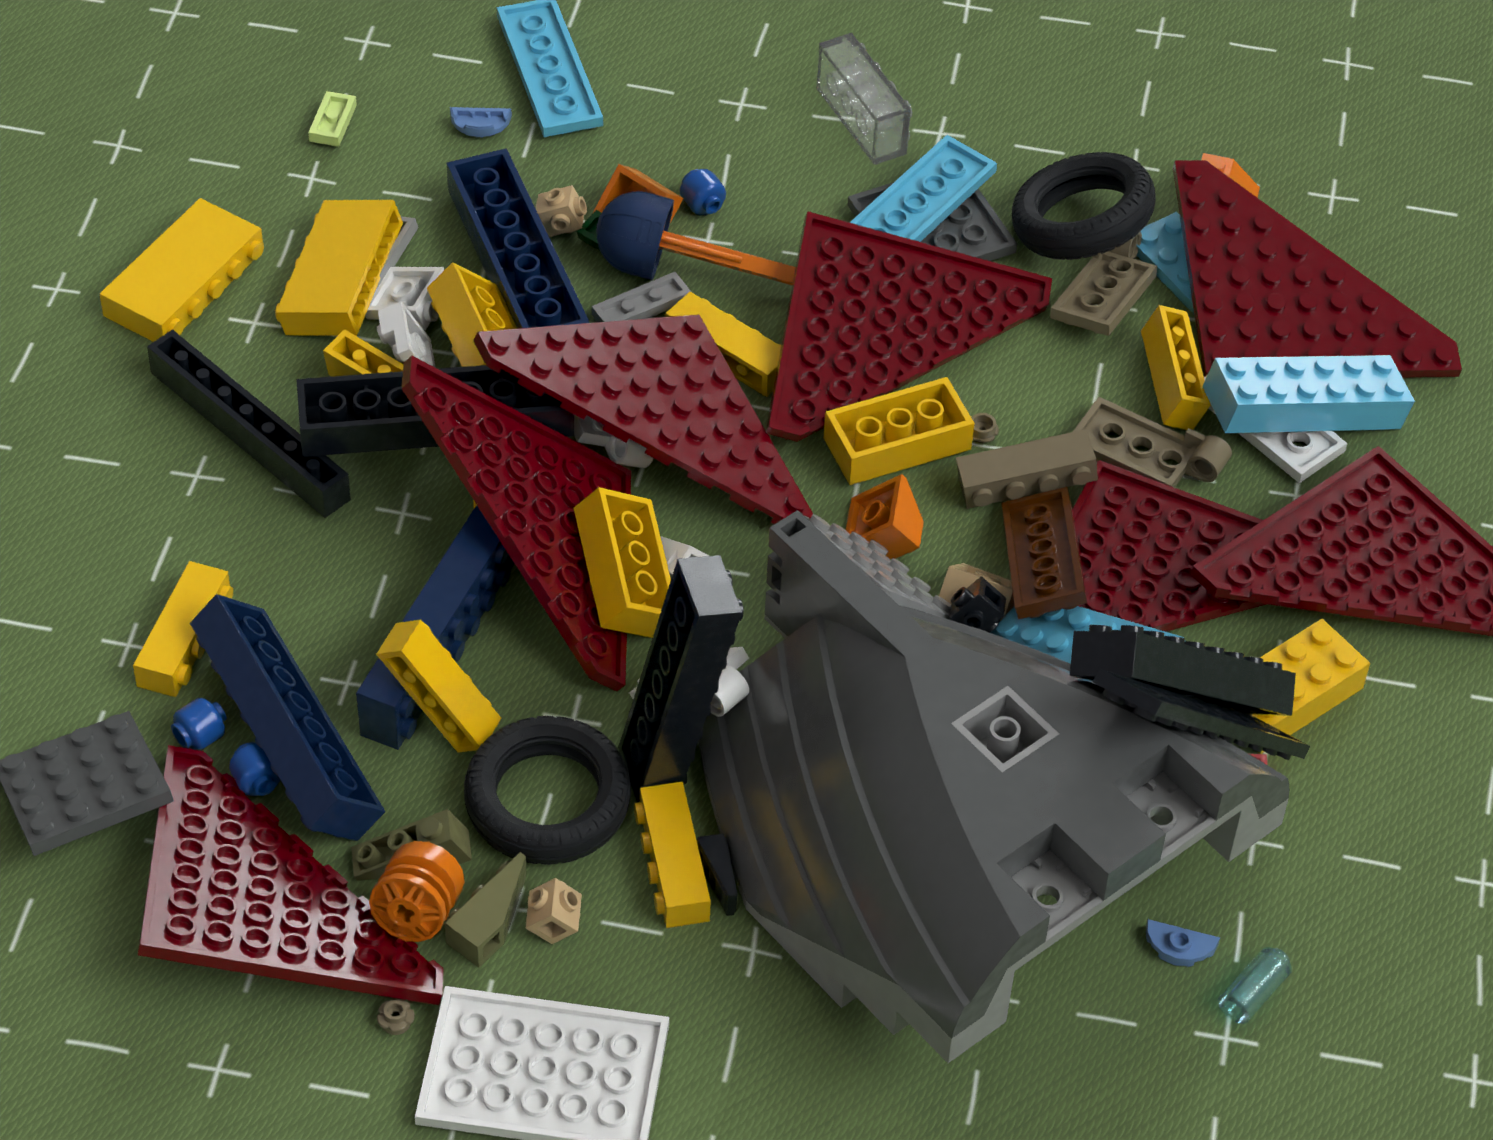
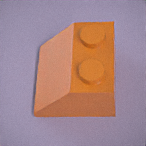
M618 164L593 213L596 210L602 213L612 200L622 194L640 191L674 200L671 223L684 198L637 169Z

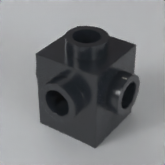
M981 576L968 588L962 587L953 595L949 619L990 633L997 627L1000 619L1004 616L1006 597Z

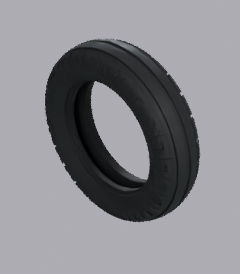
M1094 152L1070 156L1069 159L1064 158L1054 162L1053 165L1050 164L1039 170L1021 186L1012 206L1013 227L1020 241L1029 250L1040 256L1059 260L1097 256L1098 253L1103 254L1128 242L1147 225L1155 207V187L1147 170L1139 162L1128 156L1110 152ZM1109 189L1124 194L1113 207L1085 220L1055 222L1043 218L1053 205L1079 192Z
M554 716L525 718L516 723L508 724L493 733L481 744L472 757L464 781V800L467 813L481 837L494 849L508 857L514 858L521 852L526 856V862L532 864L550 865L560 862H571L601 848L621 826L628 811L631 797V782L627 765L612 741L602 732L586 723L557 716V718ZM556 755L572 759L586 767L595 778L599 790L592 805L580 816L559 824L541 825L523 821L508 812L497 796V787L502 776L516 763L535 756Z

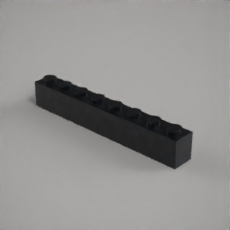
M171 330L147 346L151 374L324 518L351 500L349 474L326 455L303 457L301 436L295 429L178 333Z

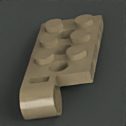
M1141 232L1118 248L1115 247L1111 251L1103 254L1098 253L1097 256H1093L1051 307L1050 318L1109 336L1157 276L1156 265L1135 259L1138 254L1136 245L1140 246L1142 241Z
M1101 397L1097 398L1073 431L1087 429L1096 461L1101 460L1174 488L1184 474L1203 482H1213L1232 456L1230 446L1220 437L1213 435L1205 436L1189 428L1184 436ZM1114 432L1118 434L1120 437L1110 438L1107 437L1105 434ZM1145 446L1149 450L1146 452H1141L1136 450L1134 447ZM1172 459L1177 461L1179 464L1168 465L1164 461Z

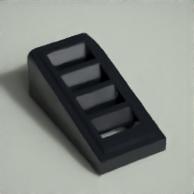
M724 834L700 836L696 840L704 875L726 915L732 916L736 912L737 889L726 836Z

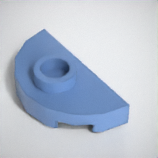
M450 107L452 124L458 131L468 136L486 137L502 132L509 125L512 117L511 109Z
M1147 920V942L1159 953L1158 957L1161 960L1170 964L1187 967L1194 966V962L1212 957L1218 947L1219 937Z

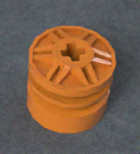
M422 841L403 844L393 854L385 868V872L380 876L372 889L369 899L371 914L380 927L399 939L413 942L431 939L441 930L450 910L454 907L462 893L465 883L463 869L453 855L438 845Z

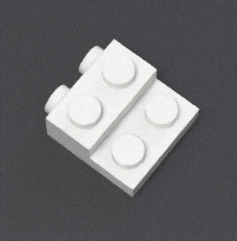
M390 267L380 285L376 288L365 315L367 320H379V310L402 301L423 330H426L430 322H435L439 318L438 313L431 305L432 299L427 287L444 271V268Z
M402 301L379 310L380 325L377 326L378 335L384 344L388 343L392 347L396 360L404 363L410 356H414L435 367L431 339Z

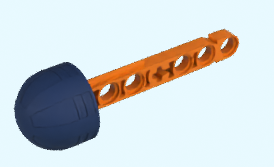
M629 192L612 200L599 217L596 232L599 249L608 263L624 273L653 280L662 251L665 250L781 283L793 284L794 266L668 232L674 206L673 199L647 192Z

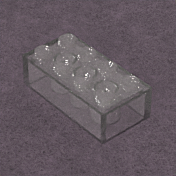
M852 32L819 43L816 88L872 163L877 165L906 155L908 140H910L909 125L910 118L912 117V108L909 102L904 100L897 92L895 84L889 81L883 74L879 63L873 61L867 53L865 45L859 43Z

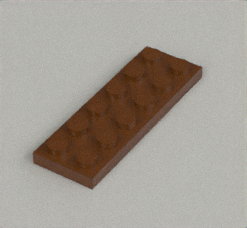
M1063 487L1002 502L1013 597L1018 619L1036 618L1047 612L1060 609L1069 610L1080 604L1087 603L1068 488Z

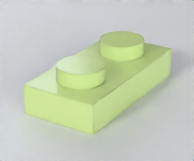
M326 91L308 132L309 142L339 147L357 106L356 96Z

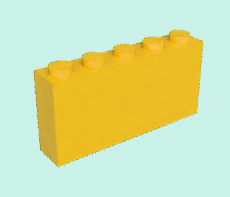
M199 198L100 293L103 316L152 342L171 330L181 335L186 326L198 318L214 299L221 296L224 289L234 279H238L243 271L262 255L264 251L262 229Z
M394 200L323 201L319 212L315 215L312 229L305 238V245L300 257L296 259L295 268L290 280L286 282L281 301L276 306V319L280 322L285 335L338 336L344 329L355 336L358 335L380 281L379 275L403 225Z

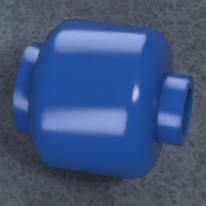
M695 169L684 176L680 186V195L693 213L708 215L717 212L721 208L726 198V190L712 171L708 169Z
M196 698L175 712L171 730L175 739L183 748L190 747L193 750L201 751L224 735V721L227 720L223 708L217 702L211 703L204 698Z
M254 742L241 745L230 760L229 769L239 789L245 795H267L274 790L281 780L271 770V762L264 750Z

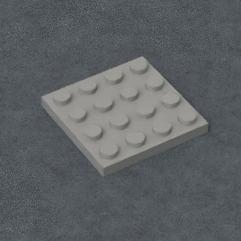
M815 514L811 518L805 516L898 605L950 620L951 604L937 595L933 597L928 592L931 587L917 577L912 579L907 575L909 568L894 558L890 560L886 556L888 550L874 540H871L869 543L865 538L853 531L849 534L835 523L830 527L825 520Z

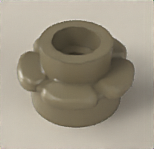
M977 413L971 417L975 423L973 441L978 443L993 441L999 433L995 418L987 413Z
M403 999L388 1000L379 1007L378 1011L380 1014L377 1016V1021L388 1034L400 1035L410 1028L415 1014L410 1009V1004ZM398 1013L399 1016H392V1014Z

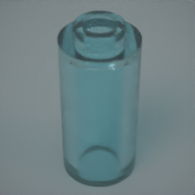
M1264 947L1219 996L1218 1005L1222 1012L1234 1022L1246 1024L1291 974L1292 967L1289 957L1278 948Z

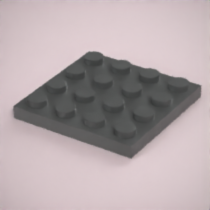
M893 183L848 196V207L856 217ZM979 188L921 241L922 243L988 261L1014 254L1017 250L1016 241Z
M130 711L110 716L106 720L88 727L76 729L70 734L51 741L42 742L36 747L17 754L8 755L0 760L1 786L33 856L174 801L171 790Z

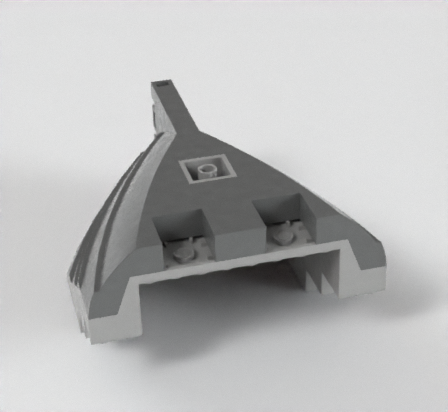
M798 510L769 528V547L774 552L768 555L766 583L771 589L766 592L764 619L785 639L739 671L748 683L749 694L721 717L715 716L710 712L703 725V736L698 740L705 782L719 833L726 836L734 878L746 910L841 1008L855 998H858L893 1035L910 1024L949 1063L1006 1022L1014 972L1200 839L1203 838L1230 862L1282 824L1289 799L1290 788L1288 778L1220 737L1216 740L1204 734H1196L1188 729L1184 731L1173 725L1170 727L1156 720L1152 722L1133 712L1135 708L1125 703L1124 705L1118 704L1104 697L1102 694L1105 689L1093 683V681L1070 676L1071 664L981 629L898 605ZM1040 895H1051L1057 900V903L1045 905L1039 902L1037 897Z

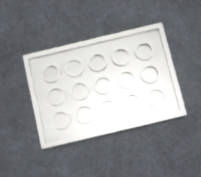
M445 986L415 1113V1125L520 1140H648L668 1035L669 1017Z

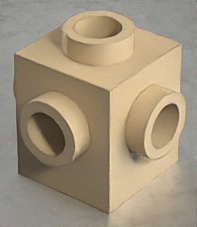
M573 185L554 188L548 192L538 194L535 209L549 237L563 233H572L582 229L587 206L584 198L577 194Z
M557 878L530 890L525 928L551 944L578 932L582 894Z

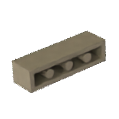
M1087 429L956 457L958 478L967 509L987 506L991 503L1010 499H1018L1023 496L1063 487L1083 485L1098 480L1096 457Z

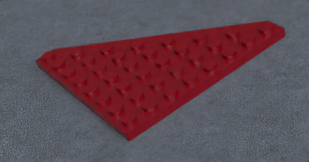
M1174 161L1173 174L1204 377L1208 375L1215 358L1390 355L1402 378L1459 377L1462 367L1457 342L1208 161Z
M808 211L803 223L766 433L798 442L824 428L826 411L889 394L1044 312L1049 305L1052 278Z
M699 314L477 332L473 342L488 368L498 373L503 369L519 378L517 382L519 385L539 396H542L545 392L562 402L561 408L583 420L588 416L604 425L603 431L625 443L629 439L646 448L645 454L667 466L671 462L689 471L687 477L709 489L714 485L731 494L729 500L753 512L756 508L771 516V523L773 524L778 523L797 510L804 516L812 517L813 512Z
M410 356L403 365V392L588 678L616 692L626 685L627 633L601 628L574 507L598 487L631 495V470L616 464V462L424 361Z
M1379 446L1195 564L1190 573L1214 597L1493 636V546Z
M1101 460L1098 461V480L1086 483L1072 509L1087 603L1078 605L1079 607L1167 632L1266 605L1214 597L1190 575L1195 564L1263 521L1262 519Z
M168 745L163 777L171 790L174 801L158 807L138 956L440 1005L443 995L444 968L434 959L427 961L417 951L418 945L415 942L399 939L380 927L371 914L369 900L364 896L358 898L347 888V880L329 864L325 866L320 864L313 857L314 851L295 833L288 835L279 826L280 820L263 804L255 805L245 796V793L239 789L231 775L228 773L222 775L213 767V759L204 751Z

